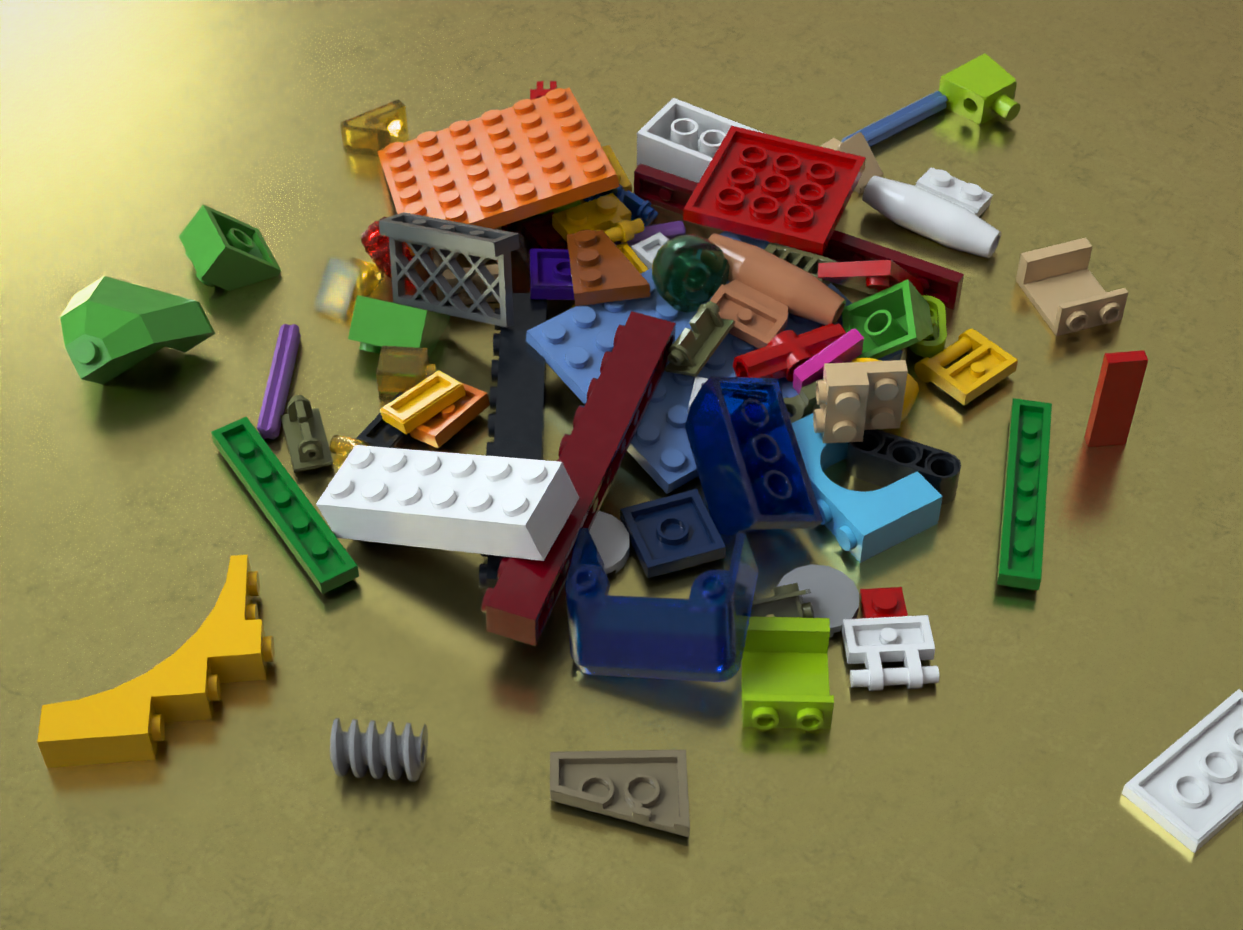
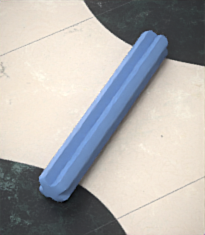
M935 91L842 139V142L861 132L869 147L944 110L947 106V97L942 95L940 91Z

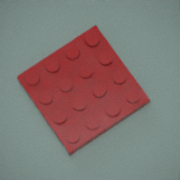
M731 126L683 209V220L823 255L865 169L866 157Z

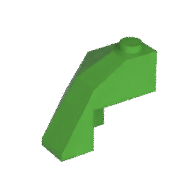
M106 276L76 293L60 316L64 346L80 379L102 385L163 347L187 352L215 334L200 302Z

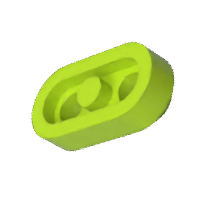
M922 295L929 304L933 333L920 342L908 347L919 356L933 357L945 349L947 338L945 305L938 298Z

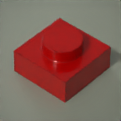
M902 587L860 589L859 605L862 618L908 616Z

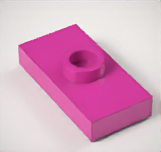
M856 328L851 329L797 367L793 372V388L799 394L802 387L823 379L824 364L848 363L860 356L863 350L864 337Z

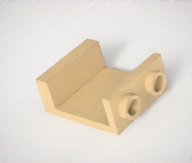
M1086 237L1024 252L1020 255L1016 282L1056 336L1122 320L1129 292L1126 288L1106 292L1088 269L1093 246Z

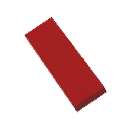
M1144 350L1104 354L1084 436L1087 447L1126 444L1148 363Z

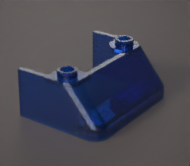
M579 528L565 589L570 654L576 667L581 672L588 675L723 682L736 675L742 662L759 571L745 533L736 534L730 570H710L702 573L693 582L689 599L609 596L610 582L603 570L605 564L588 528Z

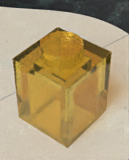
M382 346L376 369L380 400H393L399 392L405 393L436 372L435 364H429L428 348Z

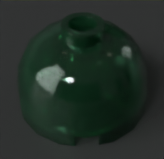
M696 234L679 235L666 241L657 251L652 264V280L659 295L670 306L682 312L698 311L701 304L713 297L722 284L725 285L727 283L730 267L728 260L724 258L722 250L711 240Z

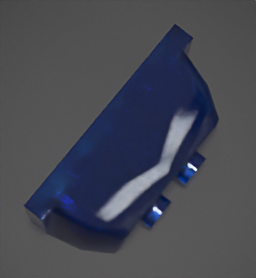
M711 376L702 385L691 404L685 423V430L711 518L718 532L733 536L757 534L772 529H812L818 526L823 519L777 378Z

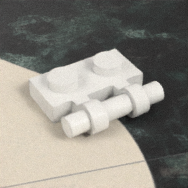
M928 615L843 619L842 635L847 663H865L866 667L864 670H850L851 688L868 687L869 691L883 690L884 686L907 685L908 689L922 688L923 684L939 683L938 666H921L920 661L933 660L935 654V645ZM904 661L905 667L882 668L881 662Z

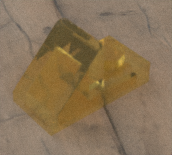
M397 99L340 122L344 151L351 154L379 157L377 151L383 150L387 145L391 144L392 139L408 133L406 106Z
M331 257L327 263L314 304L315 311L346 322L354 312L357 295L369 297L385 279L384 268L352 257L349 262Z

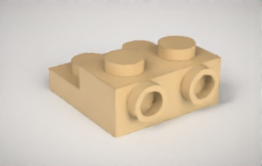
M891 360L824 364L823 380L816 381L817 405H820V409H814L813 411L814 432L821 433L823 443L863 442L864 430L900 428L908 374L906 361Z

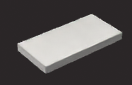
M1240 689L1128 781L1122 791L1126 798L1193 853L1198 851L1243 811V692Z

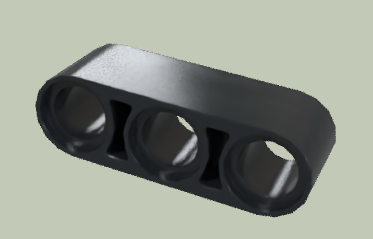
M879 429L864 430L863 442L848 443L846 468L855 478L881 487H886L918 471L943 496L941 505L952 502L956 497L961 463L955 455Z

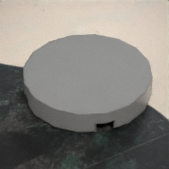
M806 565L795 568L784 575L778 586L798 583L799 591L811 590V593L802 595L803 603L811 602L814 618L830 619V637L834 636V632L842 630L843 619H856L858 616L859 592L854 581L842 571L825 565Z

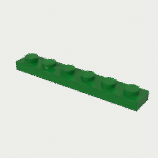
M1015 398L1012 400L997 585L1039 590L1052 403Z
M247 416L211 431L213 443L322 594L359 577L357 564Z

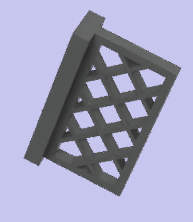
M406 212L379 220L380 235L389 237L393 303L506 328L514 325L511 251L519 249V233ZM402 242H406L415 254L410 262L403 253ZM431 248H435L444 260L439 267L435 265L427 254ZM460 253L464 254L473 266L467 273H465L456 260ZM489 259L498 260L499 276L496 280L484 265ZM419 262L422 263L430 274L426 282L422 280L414 269ZM448 267L459 281L454 288L451 287L442 274ZM476 273H478L488 287L482 295L471 281ZM406 277L410 279L418 290L414 295H408L405 292ZM434 283L438 285L446 296L441 302L436 299L429 289ZM463 288L474 301L470 308L466 307L457 295ZM492 294L500 303V314H496L486 301Z

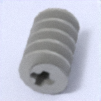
M335 718L330 736V759L335 773L338 776H345L351 767L354 776L362 778L369 768L372 777L380 779L387 769L390 778L398 780L405 769L408 779L410 781H417L426 762L428 747L427 725L424 724L419 736H414L411 723H406L402 734L396 735L394 723L389 721L384 733L379 734L376 721L371 720L366 732L361 733L357 719L351 721L348 731H343L340 718Z

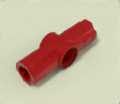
M830 323L799 335L793 330L783 331L773 337L767 346L734 357L733 368L736 380L740 386L751 389L782 377H786L788 381L793 382V372L797 367L829 346L846 332L839 323L835 325Z

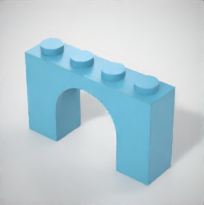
M813 413L768 434L765 461L770 471L778 474L789 486L793 496L801 499L808 506L817 522L825 525L836 537L841 548L849 551L859 563L938 524L943 496L918 471L874 491H853L832 482L825 475L824 471L831 465L847 458L849 442L823 443L821 433L814 432Z

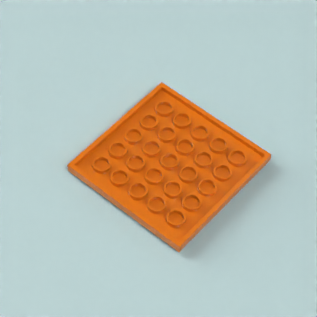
M570 87L566 89H553L545 96L533 100L523 99L516 102L512 107L500 111L490 110L479 118L470 121H457L451 124L449 128L437 132L427 131L418 135L416 139L404 143L394 142L387 145L383 150L377 151L397 214L406 212L492 229L620 187L617 174ZM408 245L411 256H415L414 252Z

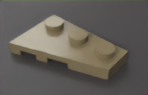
M686 749L550 752V800L689 837L690 820Z

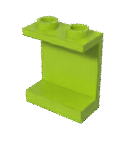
M743 616L741 634L742 727H757L764 730L772 728H801L809 731L831 729L834 695H830L829 618Z

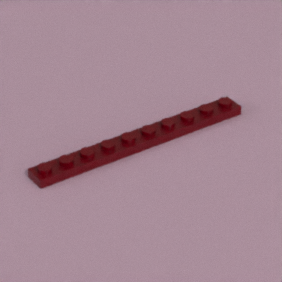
M640 163L634 170V194L644 201H650L652 205L683 215V209L698 183ZM834 230L823 255H820L836 262L892 260L924 284L923 295L938 298L945 307L952 310L960 302L964 274Z

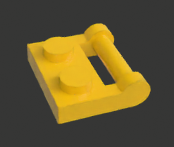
M968 329L959 335L958 341L932 358L925 357L917 362L914 369L921 381H931L965 406L1015 372L1018 359L978 331ZM966 352L969 353L968 355H966L965 357H963L947 369L944 368L945 366H947L948 364H950Z

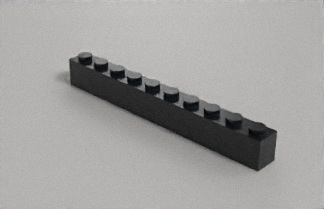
M513 293L514 325L507 328L495 325V330H500V333H493V356H499V360H492L491 378L492 382L498 383L497 386H490V410H496V414L488 415V437H494V442H487L486 456L543 460L546 362L545 358L527 343L526 335L528 330L548 320L547 299H530V293ZM495 308L496 314H500V308ZM481 554V557H488L487 564L479 565V588H495L498 581L499 566L504 556Z

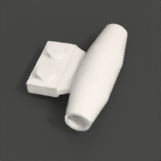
M931 167L916 182V186L873 176L864 190L863 202L897 225L945 247L990 258L1001 238L999 230L979 218L990 206L993 194L982 190L976 184L966 183L957 179L944 170Z

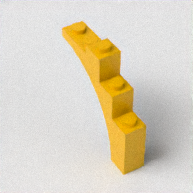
M248 554L230 556L226 582L215 607L198 631L170 657L145 674L113 689L78 700L42 705L37 743L47 768L156 760L157 741H164L165 737L164 723L212 719L213 701H220V683L266 680L267 662H274L275 658L273 636L265 635L262 619L258 617L257 604H252L253 596L260 595V580L258 571H251Z

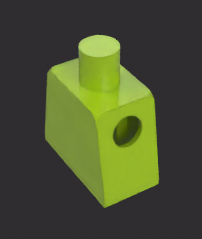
M985 53L941 76L939 91L947 97L946 109L977 124H984L998 115L1007 121H1012L1016 118L1021 108L1020 104L1014 101L1017 85L1016 79Z

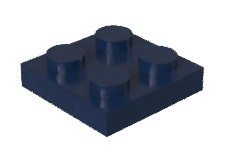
M697 489L620 509V520L629 533V539L647 578L725 558L726 546Z

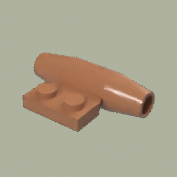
M713 233L703 247L701 260L730 281L728 284H722L710 301L719 306V315L722 319L735 321L734 326L728 333L758 349L767 346L773 337L784 331L787 326L788 313L824 325L830 323L835 325L845 308L846 299L811 273L758 246Z

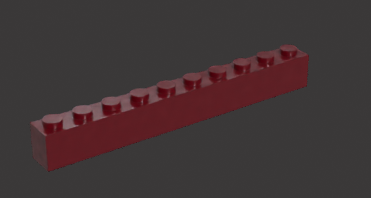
M631 311L625 326L621 324L618 326L614 337V348L612 352H605L600 367L601 374L598 379L593 378L587 391V402L585 406L580 405L577 408L573 420V430L570 435L565 434L559 447V459L557 462H563L579 496V500L544 561L513 557L502 558L495 588L489 587L487 589L481 606L482 612L486 613L488 632L536 646L669 362L667 358L669 355L668 348L675 342L676 323Z

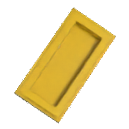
M438 370L380 409L382 419L407 435L465 396L464 385Z

